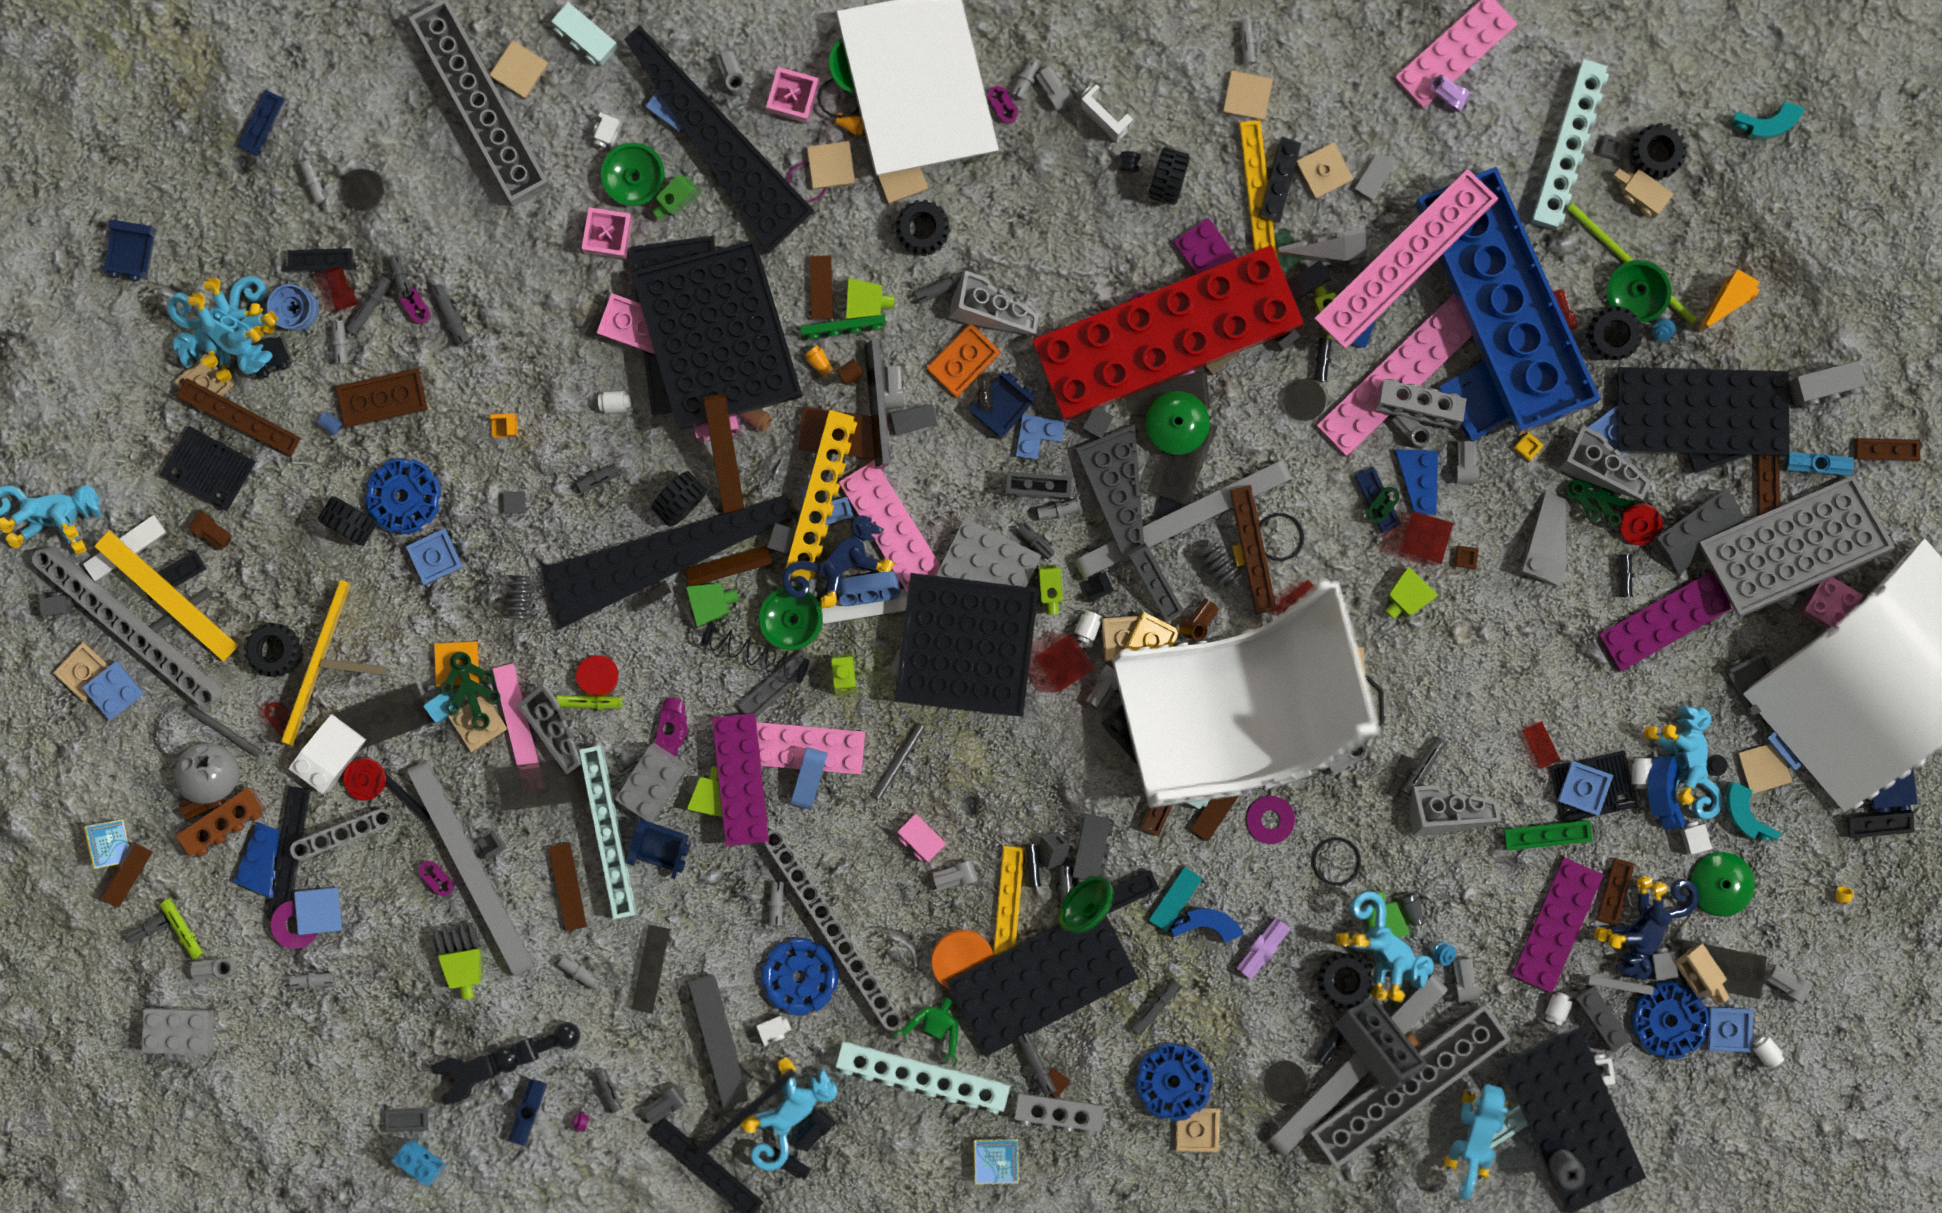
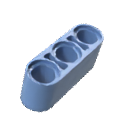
M889 571L843 578L838 593L839 602L843 606H855L896 599L901 594L898 574Z
M809 747L806 748L790 804L812 809L827 758V752Z

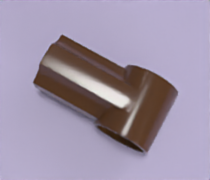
M854 358L836 370L846 386L849 384L856 385L859 382V377L864 374Z
M199 510L187 526L201 538L204 537L221 551L230 543L233 537L229 532L217 525L214 519Z
M1204 598L1191 618H1186L1181 622L1179 626L1180 634L1195 641H1202L1207 635V626L1215 617L1219 608L1216 604Z
M187 799L179 803V807L185 819L189 820L206 811L218 808L225 801L221 799L213 803L200 804Z

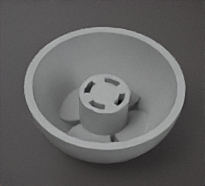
M201 743L187 749L178 759L174 772L175 784L181 795L192 802L200 804L213 803L223 799L234 789L239 778V767L234 756L226 748L214 743Z

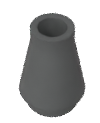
M1416 892L1400 897V906L1411 921L1412 926L1422 924L1424 919L1421 901Z

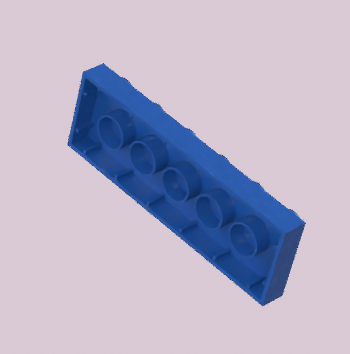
M1496 166L1475 176L1498 197V201L1443 253L1439 260L1516 434L1519 436L1593 406L1601 398ZM1449 186L1419 197L1415 203L1419 215Z

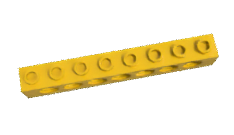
M829 410L786 568L790 564L798 562V555L803 552L809 554V562L814 563L815 557L820 558L823 546L819 545L821 537H826L828 525H825L827 516L831 517L834 505L830 503L832 496L837 497L840 484L836 483L838 475L843 476L846 463H842L844 454H849L851 443L848 442L849 435H854L857 422L854 421V416ZM839 428L843 430L844 438L841 441L833 439L832 432L834 429ZM830 449H835L839 454L838 459L834 462L829 461L826 457V453ZM830 470L833 474V479L830 482L822 481L820 477L822 471ZM819 490L825 491L827 494V500L824 503H818L815 500V494ZM813 511H818L822 517L821 521L817 524H813L809 520V515ZM813 532L815 534L816 540L813 544H806L804 542L803 536L805 533ZM796 570L792 573L791 578L796 579L798 576H803L809 582L810 578L814 579L816 571Z

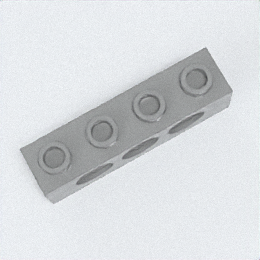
M1384 379L1378 388L1375 410L1458 429L1463 423L1467 398L1460 397V395L1455 393H1441L1437 389L1420 388L1416 384L1399 383L1395 379ZM1397 395H1401L1404 400H1400ZM1417 400H1422L1425 405L1419 404ZM1438 404L1444 406L1445 410L1440 409Z
M1018 1092L1014 1119L1019 1120L1018 1124L1031 1126V1122L1040 1123L1042 1128L1052 1129L1053 1125L1061 1126L1063 1131L1074 1132V1128L1083 1129L1082 1133L1095 1135L1096 1132H1101L1104 1105ZM1036 1105H1040L1044 1109L1040 1117H1035L1031 1113V1109ZM1057 1108L1065 1111V1116L1061 1120L1053 1118V1111ZM1081 1111L1086 1114V1120L1083 1123H1077L1074 1120V1115L1077 1112Z

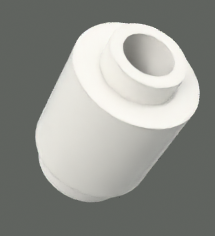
M625 391L599 394V411H604L605 413L626 412L627 408H630V396L626 395Z
M1085 610L1084 615L1081 614L1074 634L1078 635L1076 639L1085 643H1089V640L1094 641L1101 624V616Z
M1634 758V764H1632V784H1636V789H1648V776L1652 766L1650 758Z
M1558 992L1557 995L1552 994L1545 1012L1547 1014L1545 1019L1562 1025L1563 1021H1566L1573 1004L1569 1000L1570 996Z
M1761 1036L1754 1041L1753 1044L1755 1046L1752 1050L1765 1066L1773 1069L1784 1060L1783 1052L1770 1036L1766 1038Z

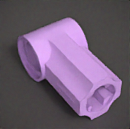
M1440 74L1433 78L1430 83L1431 91L1445 101L1444 105L1447 108L1458 113L1461 112L1470 95L1467 89L1455 85L1447 77Z

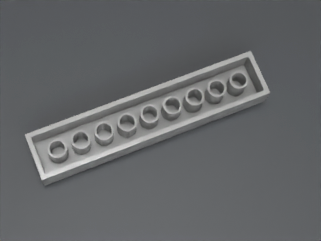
M440 0L409 17L513 207L550 187L549 182L449 1Z
M1480 1004L1418 1050V1053L1428 1066L1408 1082L1388 1093L1377 1080L1313 1127L1309 1133L1334 1167L1338 1168L1511 1039L1486 1004Z

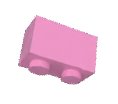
M917 814L898 831L900 834L898 839L906 847L911 845L916 850L913 854L921 862L924 860L929 862L946 845Z

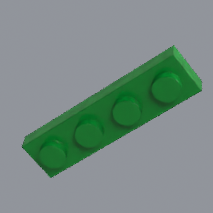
M885 315L806 325L800 326L802 338L806 337L807 340L819 339V335L828 334V337L840 336V332L849 331V334H858L862 332V329L869 328L870 331L883 330V326L887 325Z
M1590 820L1503 829L1506 851L1593 842Z

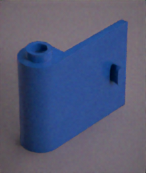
M1483 361L1439 386L1442 393H1455L1460 395V397L1467 398L1464 419L1460 427L1469 441H1475L1510 420L1492 377Z

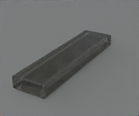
M650 924L648 926L632 1010L651 1014L654 1012L670 928Z

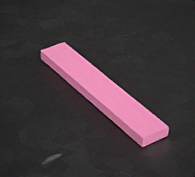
M512 663L493 668L523 791L528 793L546 788L529 721L517 706L523 700L515 665Z

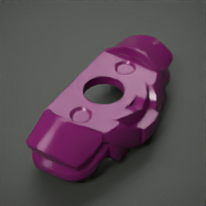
M666 698L661 710L655 744L676 757L678 748L682 747L683 741L688 734L685 704L677 698ZM670 722L674 725L675 730L673 734L666 735L663 732V726Z

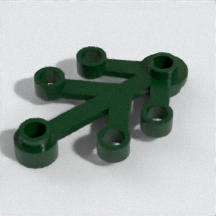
M1573 480L1566 487L1567 496L1571 500L1580 503L1589 521H1597L1601 512L1598 508L1592 507L1587 498L1595 500L1606 517L1607 524L1612 528L1617 527L1621 523V516L1613 513L1608 504L1625 509L1638 503L1646 504L1644 501L1637 499L1630 501L1612 496L1610 494L1614 493V491L1606 488L1598 491L1590 490L1589 488L1595 484L1586 481ZM1574 487L1579 488L1580 492H1576ZM1590 512L1596 513L1597 517H1592ZM1611 518H1616L1617 523H1613Z
M456 652L449 661L452 670L446 681L439 687L442 695H450L453 691V683L460 674L462 683L452 702L446 706V712L450 716L456 715L460 710L459 705L466 694L473 714L471 725L476 731H484L489 726L490 719L487 714L481 712L475 692L485 697L491 705L499 702L500 693L495 690L491 691L471 680L469 672L480 677L481 683L485 685L493 681L494 675L491 671H485L472 664L468 654ZM461 660L463 661L464 665L459 666L457 665L456 661ZM485 674L489 675V676H490V680H489V681L485 680V679L483 678V675H485ZM447 685L450 691H444L443 686ZM491 694L496 695V701L491 700ZM449 706H455L456 711H450ZM481 720L483 726H478L476 721Z

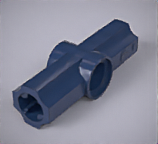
M529 1079L521 1104L517 1109V1115L508 1141L526 1146L548 1084L536 1079ZM528 1106L533 1110L531 1118L524 1117L522 1113L524 1107Z

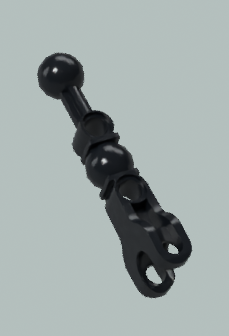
M563 1022L555 1028L554 1034L534 1042L532 1038H528L512 1046H501L495 1053L484 1055L466 1063L456 1058H447L431 1065L430 1070L432 1074L449 1073L454 1078L455 1085L453 1089L441 1098L443 1105H450L468 1098L476 1083L501 1074V1072H512L518 1065H524L539 1059L538 1054L557 1046L562 1049H572L580 1041V1030L574 1023Z

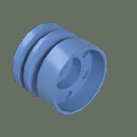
M284 284L277 287L270 294L267 301V312L273 311L279 318L275 322L276 325L291 331H303L310 328L316 322L319 314V304L316 297L309 290L294 284ZM295 305H298L299 309H297L296 312H293L292 308H294Z

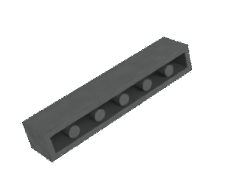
M715 975L688 982L689 987H686L689 1000L693 999L695 1007L692 1008L695 1021L699 1020L701 1026L698 1029L701 1042L705 1041L707 1048L704 1050L705 1059L707 1062H711L713 1069L709 1071L712 1083H717L718 1091L715 1092L718 1104H722L723 1108L749 1101L750 1098Z

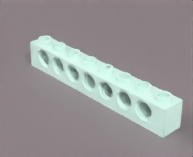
M1583 59L1579 64L1530 222L1532 224L1555 231L1558 225L1562 226L1566 214L1562 212L1564 206H1568L1572 194L1569 193L1571 185H1575L1578 174L1575 173L1576 167L1581 165L1584 154L1581 151L1583 145L1587 146L1590 138V133L1587 132L1589 125L1593 126L1597 114L1594 113L1596 105H1600L1603 94L1600 93L1602 85L1605 86L1609 74L1606 71L1608 66ZM1585 82H1592L1594 84V90L1587 89L1585 87ZM1579 101L1586 102L1588 109L1582 110L1579 107ZM1572 122H1580L1582 125V129L1576 130L1573 127ZM1566 142H1574L1576 145V149H1568L1566 146ZM1560 161L1568 162L1570 165V169H1562L1560 167ZM1554 181L1562 182L1563 190H1557L1554 187ZM1548 201H1554L1557 204V210L1549 209Z
M603 746L581 749L579 752L613 919L637 915Z
M845 1041L842 1043L836 1068H840V1073L852 1075L855 1072L861 1074L860 1078L866 1080L882 1079L881 1083L894 1086L897 1083L903 1085L902 1089L912 1092H915V1089L924 1090V1095L936 1097V1094L945 1096L944 1100L957 1103V1099L966 1101L965 1105L972 1108H978V1105L987 1107L986 1111L996 1114L999 1113V1110L1004 1111L1010 1089L1009 1084ZM863 1056L866 1059V1065L862 1068L856 1067L854 1058ZM883 1061L886 1063L887 1070L884 1073H878L875 1070L877 1062ZM905 1067L908 1070V1076L904 1079L898 1078L896 1076V1069ZM924 1072L928 1074L929 1081L926 1084H920L917 1081L916 1077L919 1073ZM941 1078H947L950 1082V1086L945 1090L940 1089L937 1085L938 1080ZM963 1083L971 1087V1091L967 1095H962L958 1091V1087ZM982 1089H989L992 1096L989 1100L984 1101L979 1097Z

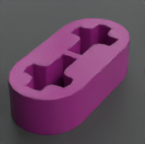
M992 87L988 94L990 104L1002 123L1007 125L1013 124L1017 120V108L1004 87ZM995 91L1003 93L1001 96L1002 104H1000L998 99H993ZM1003 107H1006L1009 112H1014L1012 113V119L1003 117L1005 114Z
M410 286L412 293H414L412 298L415 303L411 304L408 299L404 300L406 298L404 295L399 297L410 317L417 324H425L430 320L431 312L420 294ZM417 306L421 311H426L423 319L415 317L418 315L415 310Z
M425 861L420 865V876L438 895L446 896L452 893L454 882L437 863ZM426 865L434 867L432 871L436 875L435 878L430 874L425 875ZM438 879L449 883L447 885L448 891L439 890L441 885L437 882Z

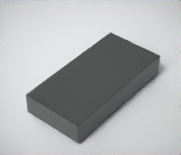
M932 404L891 414L896 435L937 425Z
M429 1109L384 1110L385 1132L428 1131Z

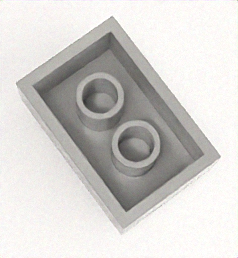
M1860 361L1798 376L1789 381L1794 406L1801 405L1802 409L1820 403L1819 400H1822V403H1827L1840 398V395H1843V398L1854 396L1856 393H1860L1861 388L1867 385Z
M653 743L648 747L615 800L644 820L653 822L690 766Z
M144 1009L142 1053L211 1054L213 1047L214 1010Z

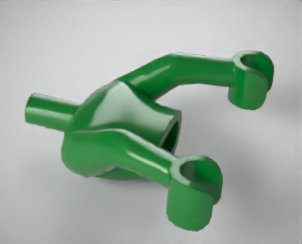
M945 997L940 1009L931 1006L924 1007L903 1029H898L894 1032V1039L898 1032L904 1033L902 1042H904L907 1034L924 1019L922 1030L933 1036L943 1039L944 1035L950 1031L948 1055L945 1056L944 1063H946L949 1057H953L955 1062L952 1067L956 1066L957 1058L955 1053L958 1041V1022L952 1015L947 1013L953 1001Z

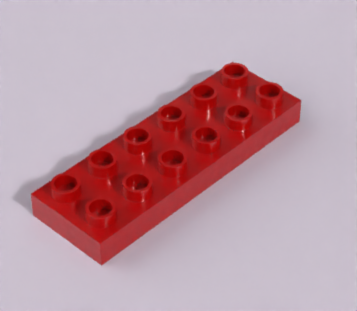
M1269 245L1035 338L1032 341L1063 420L1066 422L1089 413L1094 408L1104 407L1303 328L1304 322L1272 245Z

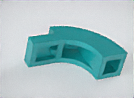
M1785 101L1780 105L1776 116L1772 118L1758 119L1736 112L1732 116L1730 124L1735 125V128L1740 131L1750 130L1748 139L1770 140L1783 135L1792 128L1801 118L1805 108Z
M1734 781L1729 782L1726 790L1725 804L1728 816L1735 828L1749 839H1755L1758 833V838L1764 841L1779 840L1781 832L1762 824L1753 816L1750 810V797L1753 790Z

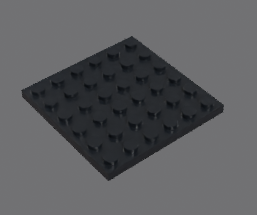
M911 573L895 701L1023 717L1039 589Z

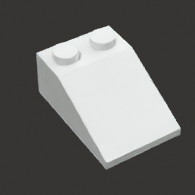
M331 714L300 751L289 769L322 794L331 791L366 739Z

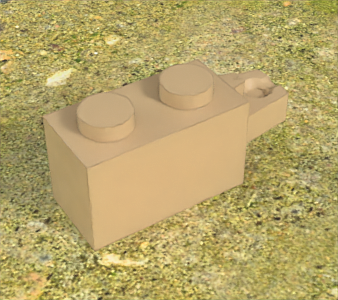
M1619 168L1612 177L1621 184L1619 188L1622 190L1623 198L1630 204L1635 203L1641 208V212L1648 217L1653 216L1655 218L1673 196L1672 192L1641 169L1635 174L1632 172L1627 174Z
M1703 944L1688 950L1675 961V964L1698 998L1708 995L1716 1005H1720L1730 998L1723 986L1727 979Z

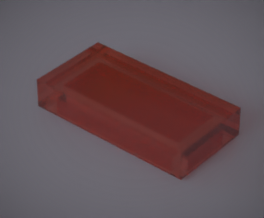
M1542 721L1522 730L1540 769L1561 760Z

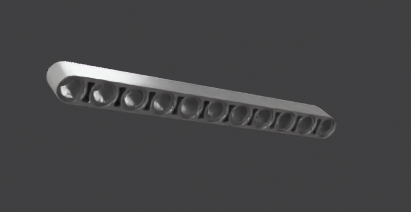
M1283 460L1274 463L1144 526V542L1149 550H1152L1173 540L1169 539L1170 537L1174 536L1175 539L1233 511L1229 489L1251 485L1254 500L1287 485L1293 481V478ZM1115 541L1075 560V564L1084 581L1124 563Z
M48 546L33 553L32 562L36 568L198 705L206 707L220 699L221 690L217 684L56 548ZM44 554L47 556L48 561L45 560ZM76 581L79 583L80 589L77 587ZM92 595L95 596L96 602L93 600ZM109 609L112 611L113 616L109 614ZM140 636L144 638L145 644L140 641ZM157 650L160 651L161 657L157 654ZM173 664L177 666L178 671L174 669ZM190 678L193 679L194 685L191 684V682H190V680H189ZM206 691L210 694V699L206 696Z
M425 760L408 769V774L513 975L517 977L534 968L535 964L430 763Z
M777 830L769 831V836L777 834L780 837V843L777 846H772L767 842L765 843L766 847L883 1026L890 1031L897 1030L902 1023L901 1014L783 834ZM783 852L791 854L792 860L789 864L781 862L780 856ZM795 870L803 872L804 878L801 882H795L792 879V873ZM806 888L815 890L816 895L813 900H807L804 897ZM818 906H824L827 909L825 918L816 916L815 910ZM830 924H836L839 927L837 936L828 934L827 928ZM842 942L849 943L851 946L850 953L842 954L839 950V945ZM854 960L862 962L863 969L860 972H854L851 969V963ZM866 978L874 981L875 987L872 990L863 988V981ZM882 996L886 999L887 1004L884 1008H877L875 1006L874 1000L877 997ZM889 1015H896L899 1022L896 1026L893 1027L887 1024L886 1018Z
M1432 973L1428 976L1424 988H1416L1396 1008L1390 1017L1405 1035L1447 992L1448 988ZM1355 1051L1268 1139V1142L1282 1156L1289 1153L1370 1070Z

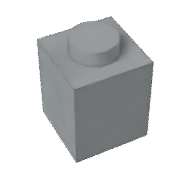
M1667 947L1658 948L1655 953L1649 956L1653 980L1678 977L1674 951H1668Z

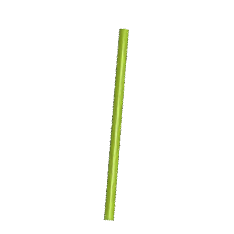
M1573 203L1567 208L1573 216L1624 263L1633 260ZM1671 296L1669 305L1687 322L1693 324L1697 318Z

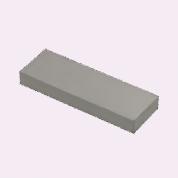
M1587 975L1585 980L1586 984L1653 995L1654 990L1653 986L1590 975Z

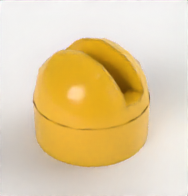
M1844 886L1837 887L1835 899L1839 904L1844 903L1846 905L1851 902L1854 891Z

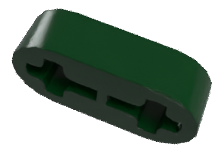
M1386 487L1379 493L1367 510L1366 516L1370 522L1375 524L1381 523L1391 512L1399 500V492L1396 488ZM1393 492V498L1395 500H1390L1385 505L1383 503V501L1386 499L1384 493ZM1379 506H1382L1383 509L1380 512L1382 517L1374 519L1371 510H1377Z

